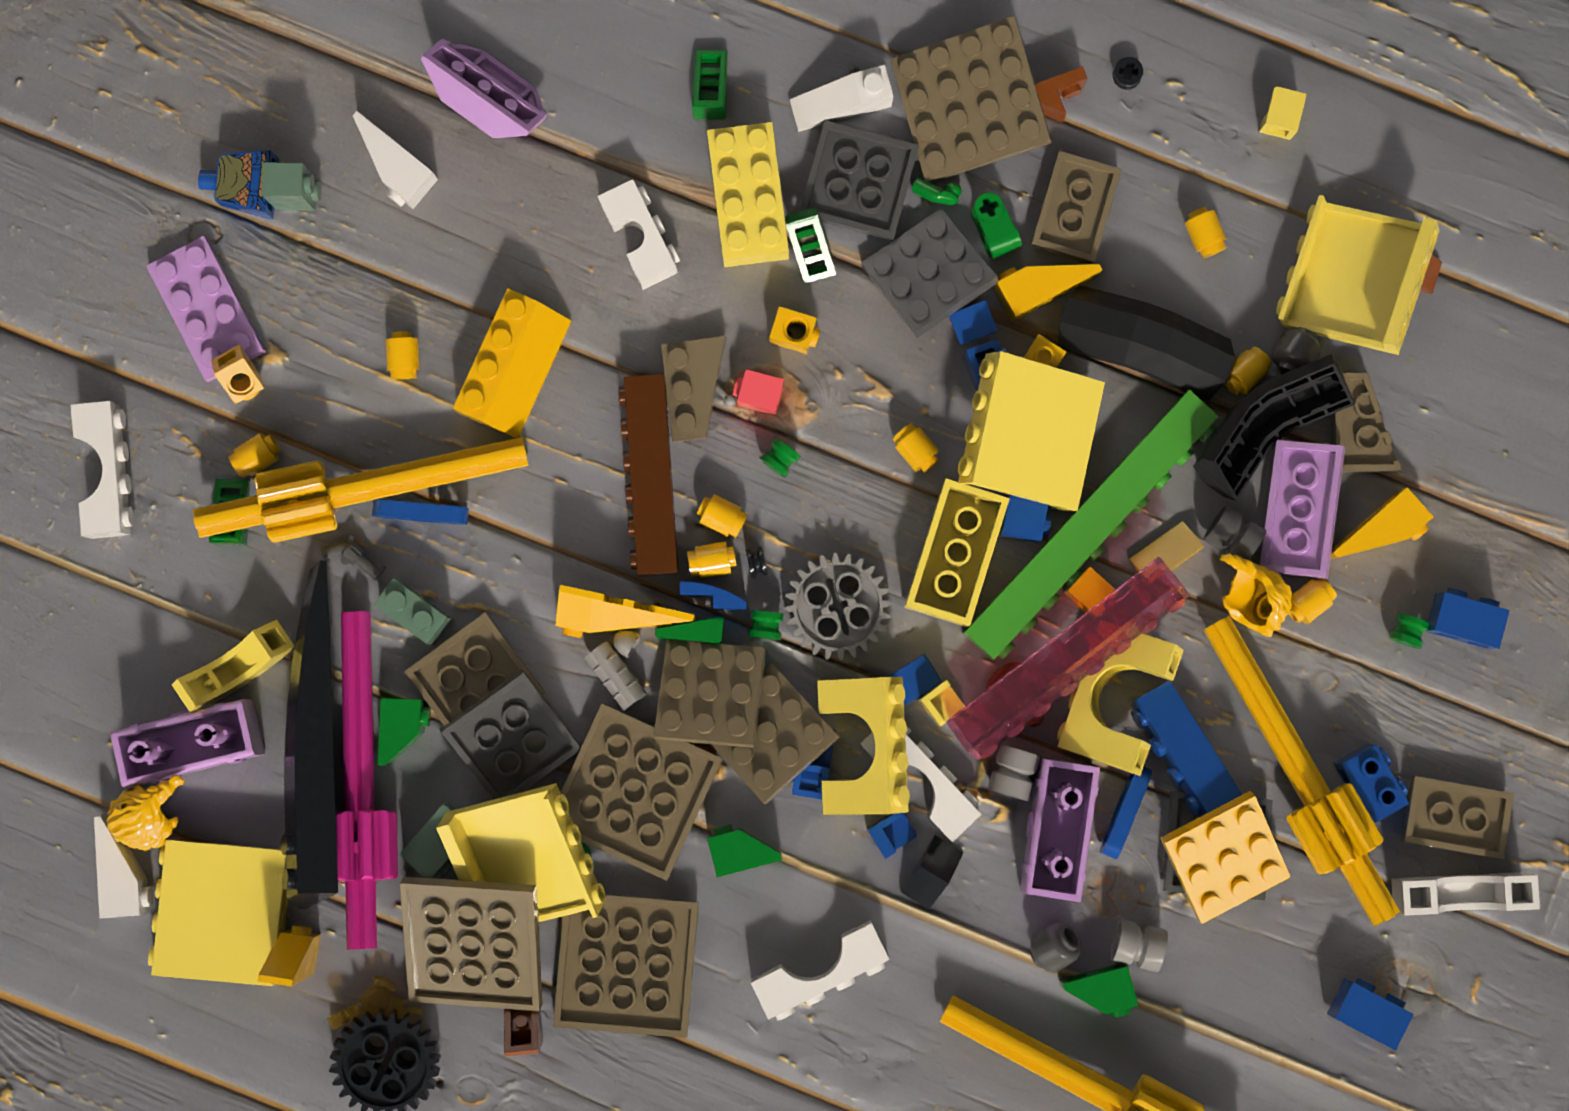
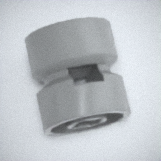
M1000 744L996 756V763L1000 768L999 770L992 771L987 789L1029 801L1034 785L1029 776L1036 774L1042 756Z
M1120 918L1111 943L1110 960L1129 966L1135 961L1139 968L1158 973L1166 954L1168 931L1149 925L1143 930L1140 928L1139 923Z

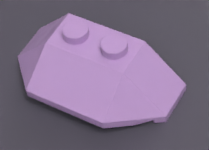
M441 39L422 55L421 61L440 100L492 138L527 136L546 119L547 113L543 109L537 89L484 50L461 44H451L450 41Z

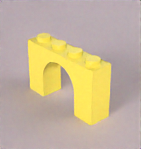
M1101 621L1099 628H1096L1092 633L1090 639V646L1092 648L1089 657L1083 661L1080 667L1079 677L1081 680L1077 691H1073L1068 703L1070 712L1066 722H1063L1058 730L1057 739L1059 743L1057 747L1141 776L1151 744L1114 731L1106 725L1099 710L1101 691L1110 678L1127 670H1139L1173 681L1184 649L1174 643Z
M903 677L818 680L819 714L852 713L858 715L869 725L875 739L873 763L862 777L858 779L822 781L823 815L898 814L909 812L910 793L907 788L908 757L906 755L905 742L907 725L904 720L905 689L903 687Z

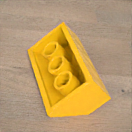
M507 288L453 409L460 415L512 438H519L572 321L542 303Z

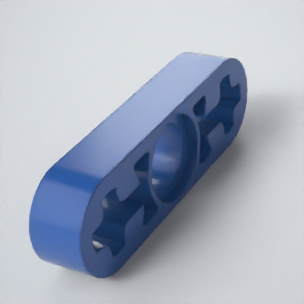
M382 499L373 500L372 517L453 525L468 524L469 508Z
M1143 767L1141 776L1129 774L1100 847L1101 854L1113 859L1119 857L1150 782L1151 769Z

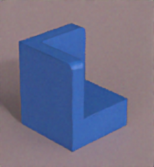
M986 300L956 311L949 316L961 345L998 331Z
M905 813L889 814L866 828L885 859L896 853L898 848L917 836Z

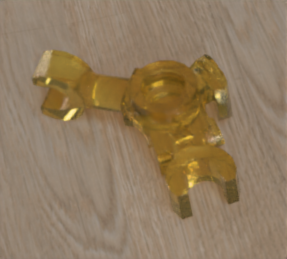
M374 976L373 986L364 991L358 1002L333 1013L327 1020L332 1030H335L353 1020L354 1017L364 1014L366 1011H369L372 1015H377L379 1008H383L385 1016L390 1017L393 1009L396 1008L398 1018L400 1019L407 1012L415 1013L422 1017L425 1011L417 1005L405 1006L406 999L397 995L394 996L387 990L388 988L391 991H397L395 982L386 977Z

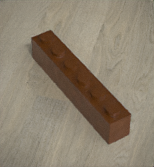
M664 374L624 377V386H619L620 406H626L627 417L621 419L622 439L628 438L629 451H623L624 471H630L631 484H625L627 504H633V517H628L629 537L635 536L636 550H630L631 570L637 569L639 577L679 574Z

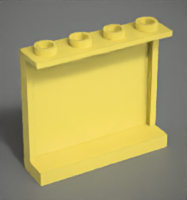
M1319 195L1316 205L1312 204L1307 214V224H1309L1306 236L1301 235L1296 249L1299 257L1296 266H1291L1288 271L1286 284L1289 287L1286 296H1281L1278 301L1276 315L1279 316L1278 319L1284 328L1295 329L1302 327L1312 331L1317 336L1399 355L1439 235L1438 222L1435 219L1424 217L1422 223L1335 205L1327 203L1325 197Z
M1002 351L987 353L979 367L981 378L978 390L972 400V408L974 409L972 420L965 432V441L967 443L964 456H962L958 464V484H972L1050 505L1051 509L1062 512L1078 511L1105 382Z
M556 783L448 811L436 827L459 880L536 885L538 922L586 910L590 911L592 918L598 917L606 899L603 885L596 880L593 873L592 858L583 849L579 827L573 824L569 815L567 798L564 794L560 793Z
M180 838L166 840L159 853V864L163 865L162 879H158L155 896L159 899L158 912H155L152 919V932H155L156 935L155 944L151 946L148 955V965L152 966L151 975L263 986L275 985L258 982L257 980L258 974L280 932L285 931L288 900L287 890H284L282 886V873L286 869V855L282 854L281 847L276 849L185 841L180 840Z

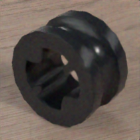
M1133 57L1120 59L1113 71L1114 83L1124 90L1135 88L1143 76L1142 64ZM1126 66L1133 68L1132 73L1136 72L1137 76L1133 75L1130 80L1123 79L1124 74L1120 75L1119 71H1124Z
M762 546L757 547V550L753 552L750 549H746L751 577L756 578L758 573H762L764 576L768 575Z

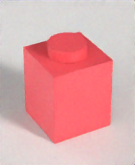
M745 370L743 378L737 377L733 396L738 397V406L776 415L784 387V379Z

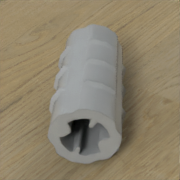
M605 641L584 657L623 711L647 695V692L639 683V679L635 678L629 666L624 663L619 653L615 651L609 641Z

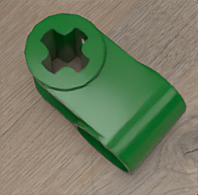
M989 192L980 195L972 207L971 215L989 258L993 260L1022 247L1018 230L1010 219L1001 198L995 193ZM984 204L987 208L993 206L994 211L991 217L988 213L982 214L980 212Z

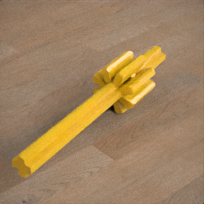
M522 437L332 479L327 478L323 463L316 460L257 473L255 476L256 495L193 509V520L199 538L263 524L266 526L269 540L276 543L335 530L337 528L335 508L529 465Z
M1230 616L1205 628L1203 631L1303 803L1302 806L1289 813L1286 820L1318 874H1327L1340 868L1373 926L1392 919L1396 914L1400 913V910L1367 853L1381 845L1384 838L1353 784H1342L1330 791Z
M952 995L939 1021L1104 1111H1205V1106L1148 1075L1143 1074L1138 1079L1135 1088L1130 1090L955 995Z

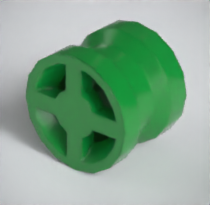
M774 437L771 441L770 450L767 453H763L759 459L771 470L786 478L789 474L790 465L797 462L801 456L786 443Z
M751 610L753 627L749 630L748 637L781 640L779 623L783 621L784 614Z
M1397 613L1395 618L1397 626L1395 630L1390 632L1389 639L1411 648L1421 649L1423 645L1421 637L1423 632L1428 630L1430 623L1408 614Z

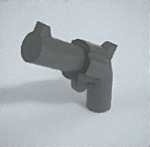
M350 535L346 541L321 548L324 560L342 555V564L347 565L350 563L352 566L357 565L375 581L387 568L384 565L377 566L365 555L366 551L355 542L353 535Z

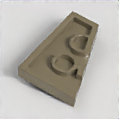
M726 336L661 345L672 442L674 443L707 439L717 380L721 370L723 350L727 340Z
M1342 373L1355 403L1353 406L1332 414L1333 445L1345 447L1342 472L1403 471L1399 460L1396 459L1391 445L1393 442L1389 431H1386L1381 418V409L1368 373Z

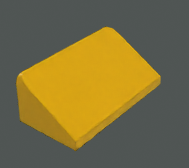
M1182 521L1129 558V561L1147 586H1149L1205 546Z

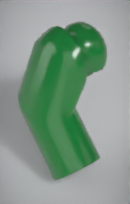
M917 178L912 186V193L930 202L952 206L959 202L958 198L962 194V188L953 182H949L946 184L945 189H942L921 178Z

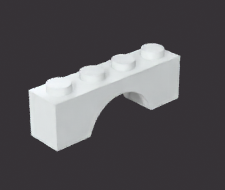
M112 401L71 405L73 438L91 445L98 453L102 463V478L98 488L90 497L78 503L81 536L95 539L131 535L130 527L134 525V513L128 505V494L131 493L132 485L130 476L126 474L125 461L129 459L128 445L123 441L122 429L126 427L125 412L120 408V405Z
M907 726L905 742L908 765L914 766L924 773L932 788V805L927 816L953 842L982 815L976 809L980 803L968 790L962 794L954 786L957 778L944 765L938 769L930 760L934 754L922 741L916 745L907 736L911 732ZM870 732L859 744L874 759L875 739L873 732Z
M1515 872L1391 878L1392 898L1400 910L1399 914L1405 916L1439 914L1455 910L1514 911L1540 909L1538 875L1531 873Z
M871 920L841 934L839 957L826 972L817 976L804 977L790 972L780 964L752 978L751 985L768 1020L776 1016L777 1021L794 1014L796 1012L794 1007L805 1001L810 1006L826 997L824 992L834 987L840 991L853 985L856 982L854 977L864 972L868 976L880 972L886 968L884 962L890 959Z

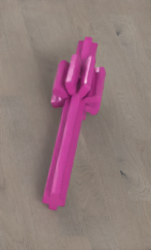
M367 611L342 612L344 811L336 812L338 882H345L347 950L377 948L376 881L392 880L398 877L397 814L390 810L374 811L371 613Z

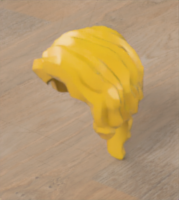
M1222 554L1220 560L1237 569V573L1233 576V581L1230 583L1229 594L1222 597L1223 606L1235 621L1264 636L1272 637L1273 631L1280 630L1281 623L1285 621L1292 607L1290 586L1285 584L1280 574L1265 566L1243 559L1236 554Z
M173 775L167 781L161 780L157 785L149 786L146 790L138 784L126 789L116 800L111 801L107 812L109 817L106 821L108 831L113 835L114 840L122 842L130 848H138L143 851L165 845L166 840L172 834L173 828L177 827L178 817L166 818L160 807L173 794L177 786L184 784V778Z

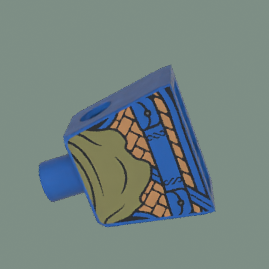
M271 150L221 154L218 157L217 171H199V189L214 190V199L221 207L273 219L274 207L261 195L262 162L279 163V158Z

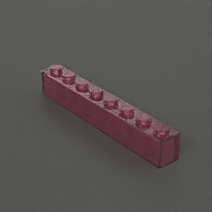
M1158 556L946 722L965 750L977 761L980 758L989 757L998 749V744L1008 737L1011 738L1018 735L1024 729V724L1033 717L1045 714L1051 708V703L1060 696H1067L1077 688L1078 682L1087 675L1092 676L1098 673L1104 667L1105 661L1113 655L1125 652L1131 646V641L1136 637L1152 631L1158 625V620L1167 613H1174L1185 604V599L1190 596L1189 593Z

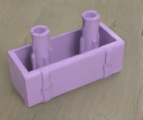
M241 699L228 703L222 702L214 704L212 707L189 712V710L170 714L168 718L148 723H137L130 725L128 728L110 732L123 788L134 787L138 784H155L173 775L180 776L228 763H239L246 761L248 758L265 755V747L255 703L250 699Z
M1041 758L1037 776L1034 778L1033 786H1035L1032 810L1029 812L1026 827L1027 844L1025 858L1022 861L1020 891L1023 893L1081 902L1083 884L1086 880L1085 870L1095 801L1099 790L1100 767Z

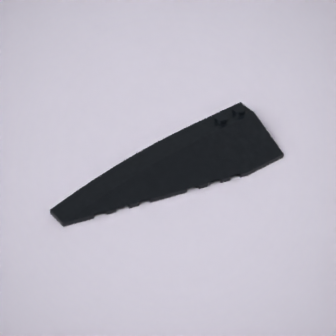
M320 560L310 569L296 633L286 716L284 755L285 834H283L281 839V852L283 855H286V869L282 873V886L284 890H287V900L299 909H307L338 893L327 561Z

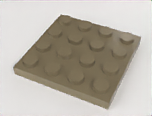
M1015 16L890 59L914 144L919 145L917 155L925 181L934 183L1052 143Z
M601 703L561 794H564L567 798L569 815L573 824L579 827L581 842L667 881L723 758L689 742L655 739L654 726Z
M403 877L400 882L409 1002L540 1011L543 1000L536 885Z
M605 894L606 899L598 917L592 918L589 910L563 916L553 1027L687 1038L698 901Z

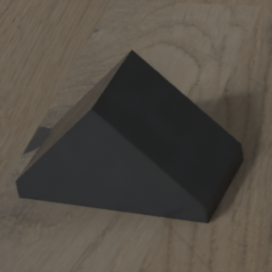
M934 835L900 892L925 908L930 909L948 886L964 852Z

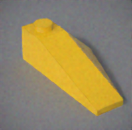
M560 585L555 626L563 628V635L582 638L583 632L594 634L625 629L667 626L695 621L696 616L690 613L654 605H643L628 599H615L605 594Z

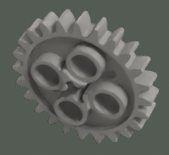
M834 553L832 562L829 563L821 555L820 566L816 567L814 563L808 561V568L810 570L808 574L802 570L797 571L802 579L800 583L790 581V585L796 592L785 595L787 599L794 601L793 605L784 608L785 612L794 613V617L787 621V625L797 624L798 629L792 634L793 637L803 634L805 639L801 646L804 648L810 643L814 644L813 655H816L820 649H824L825 659L827 660L830 658L832 651L837 652L839 661L843 660L844 651H849L850 655L856 658L857 647H860L864 652L869 651L866 643L867 640L876 644L879 642L874 634L875 631L886 632L887 629L880 624V621L891 619L889 614L883 612V608L891 606L892 602L882 600V596L886 595L890 590L889 588L879 589L878 585L884 577L872 578L871 574L875 569L874 566L869 567L867 570L862 569L863 558H860L854 565L851 564V554H847L844 562H839L837 553ZM845 577L854 578L858 583L856 593L852 595L842 593L839 588L841 579ZM829 578L833 580L838 600L847 604V607L843 609V615L848 625V635H845L842 631L837 612H830L829 607L833 605V599L827 585V579ZM814 587L822 588L826 592V601L821 605L810 603L807 596L810 589ZM855 608L864 609L868 614L866 625L860 627L853 625L849 617L850 612ZM825 618L832 619L837 625V631L831 637L822 636L818 631V623Z

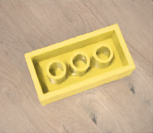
M772 122L707 130L724 267L789 259Z
M947 478L944 480L904 608L964 627L970 626L1010 498L966 484H958L957 481Z

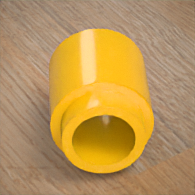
M1202 207L1188 214L1189 220L1184 224L1195 251L1200 252L1202 258L1213 256L1227 248L1224 242L1227 238L1215 210L1208 211L1206 207Z
M408 331L392 332V338L385 339L387 371H390V378L394 380L417 378V370H420L418 338L412 337L411 332Z
M1253 346L1250 350H1244L1234 360L1227 382L1224 384L1225 387L1235 395L1239 393L1247 395L1269 373L1268 368L1272 365L1271 359L1258 347Z
M913 423L904 427L892 439L896 444L895 449L915 472L922 469L926 473L939 462L937 455L940 453V450L921 427L916 428Z
M260 432L233 449L234 453L228 456L240 477L245 478L248 475L253 477L278 461L277 453L281 449L270 434L265 437Z
M715 493L711 499L705 496L697 511V514L702 516L699 523L726 537L730 534L737 538L748 514L741 511L742 507Z
M726 541L695 546V550L687 551L691 577L700 576V579L731 574L730 567L737 566L733 546L727 547Z
M1324 578L1311 579L1292 594V607L1288 615L1296 623L1302 621L1308 625L1333 605L1332 601L1337 598V594Z

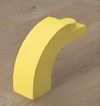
M276 619L253 630L238 645L218 659L178 678L171 685L189 712H192L206 704L210 706L245 686L286 656L294 648V644Z

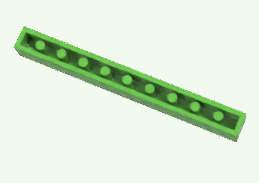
M1191 390L1183 394L1082 503L1078 511H1075L962 634L990 660H994L997 656L1004 659L1016 646L1012 640L1018 633L1022 632L1026 635L1038 622L1034 616L1042 608L1048 611L1061 596L1056 592L1065 583L1070 587L1081 576L1083 572L1079 567L1087 559L1092 563L1104 551L1105 547L1101 545L1109 535L1115 538L1127 526L1124 519L1129 513L1133 511L1135 514H1138L1150 501L1146 495L1153 487L1160 490L1172 477L1168 471L1176 463L1182 466L1192 456L1194 451L1190 447L1198 439L1204 442L1215 431L1216 427L1213 423L1219 416Z

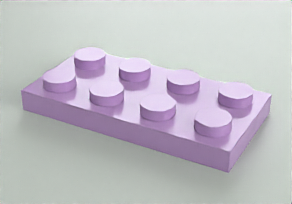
M202 236L146 265L205 381L210 382L216 379L211 359L238 344L242 346L250 360L266 353L208 238Z
M1285 440L1276 441L1265 529L1267 531L1263 538L1260 559L1261 566H1265L1280 574L1328 579L1345 455L1344 446Z

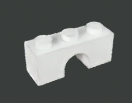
M632 179L597 196L614 232L625 227H636L644 233L642 245L638 249L626 254L642 290L678 273L675 263L680 262L672 243L667 246L665 245L661 234L665 233V229L658 215L651 217L646 207L651 204V201L643 186L637 188Z

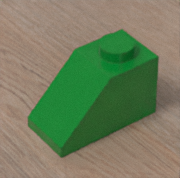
M381 698L378 766L391 765L425 733V727H429L431 723V707H426V700Z
M732 824L712 829L714 835L707 837L717 878L782 860L781 851L741 828L733 830Z
M1118 963L1059 979L1060 986L1066 992L1106 1015L1111 1013L1113 1018L1128 1015L1131 1013L1130 1008L1139 1006L1130 972L1125 964Z

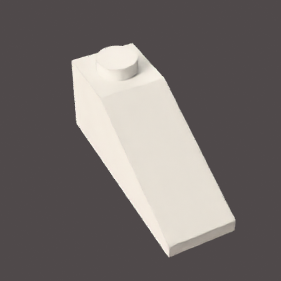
M882 65L852 73L790 99V105L797 130L800 132L822 126L824 120L837 122L892 107L893 92L886 67Z
M356 111L353 118L378 174L389 190L386 195L400 207L406 203L414 209L436 183L437 177L423 163Z
M109 815L94 817L99 919L139 916L149 913V907L153 904V890L150 886L148 887V879L133 852L127 845L115 841L113 835L109 833L106 821Z

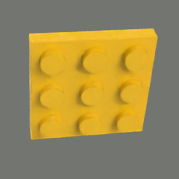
M1251 791L1160 838L1196 918L1201 924L1290 878V874L1257 798Z

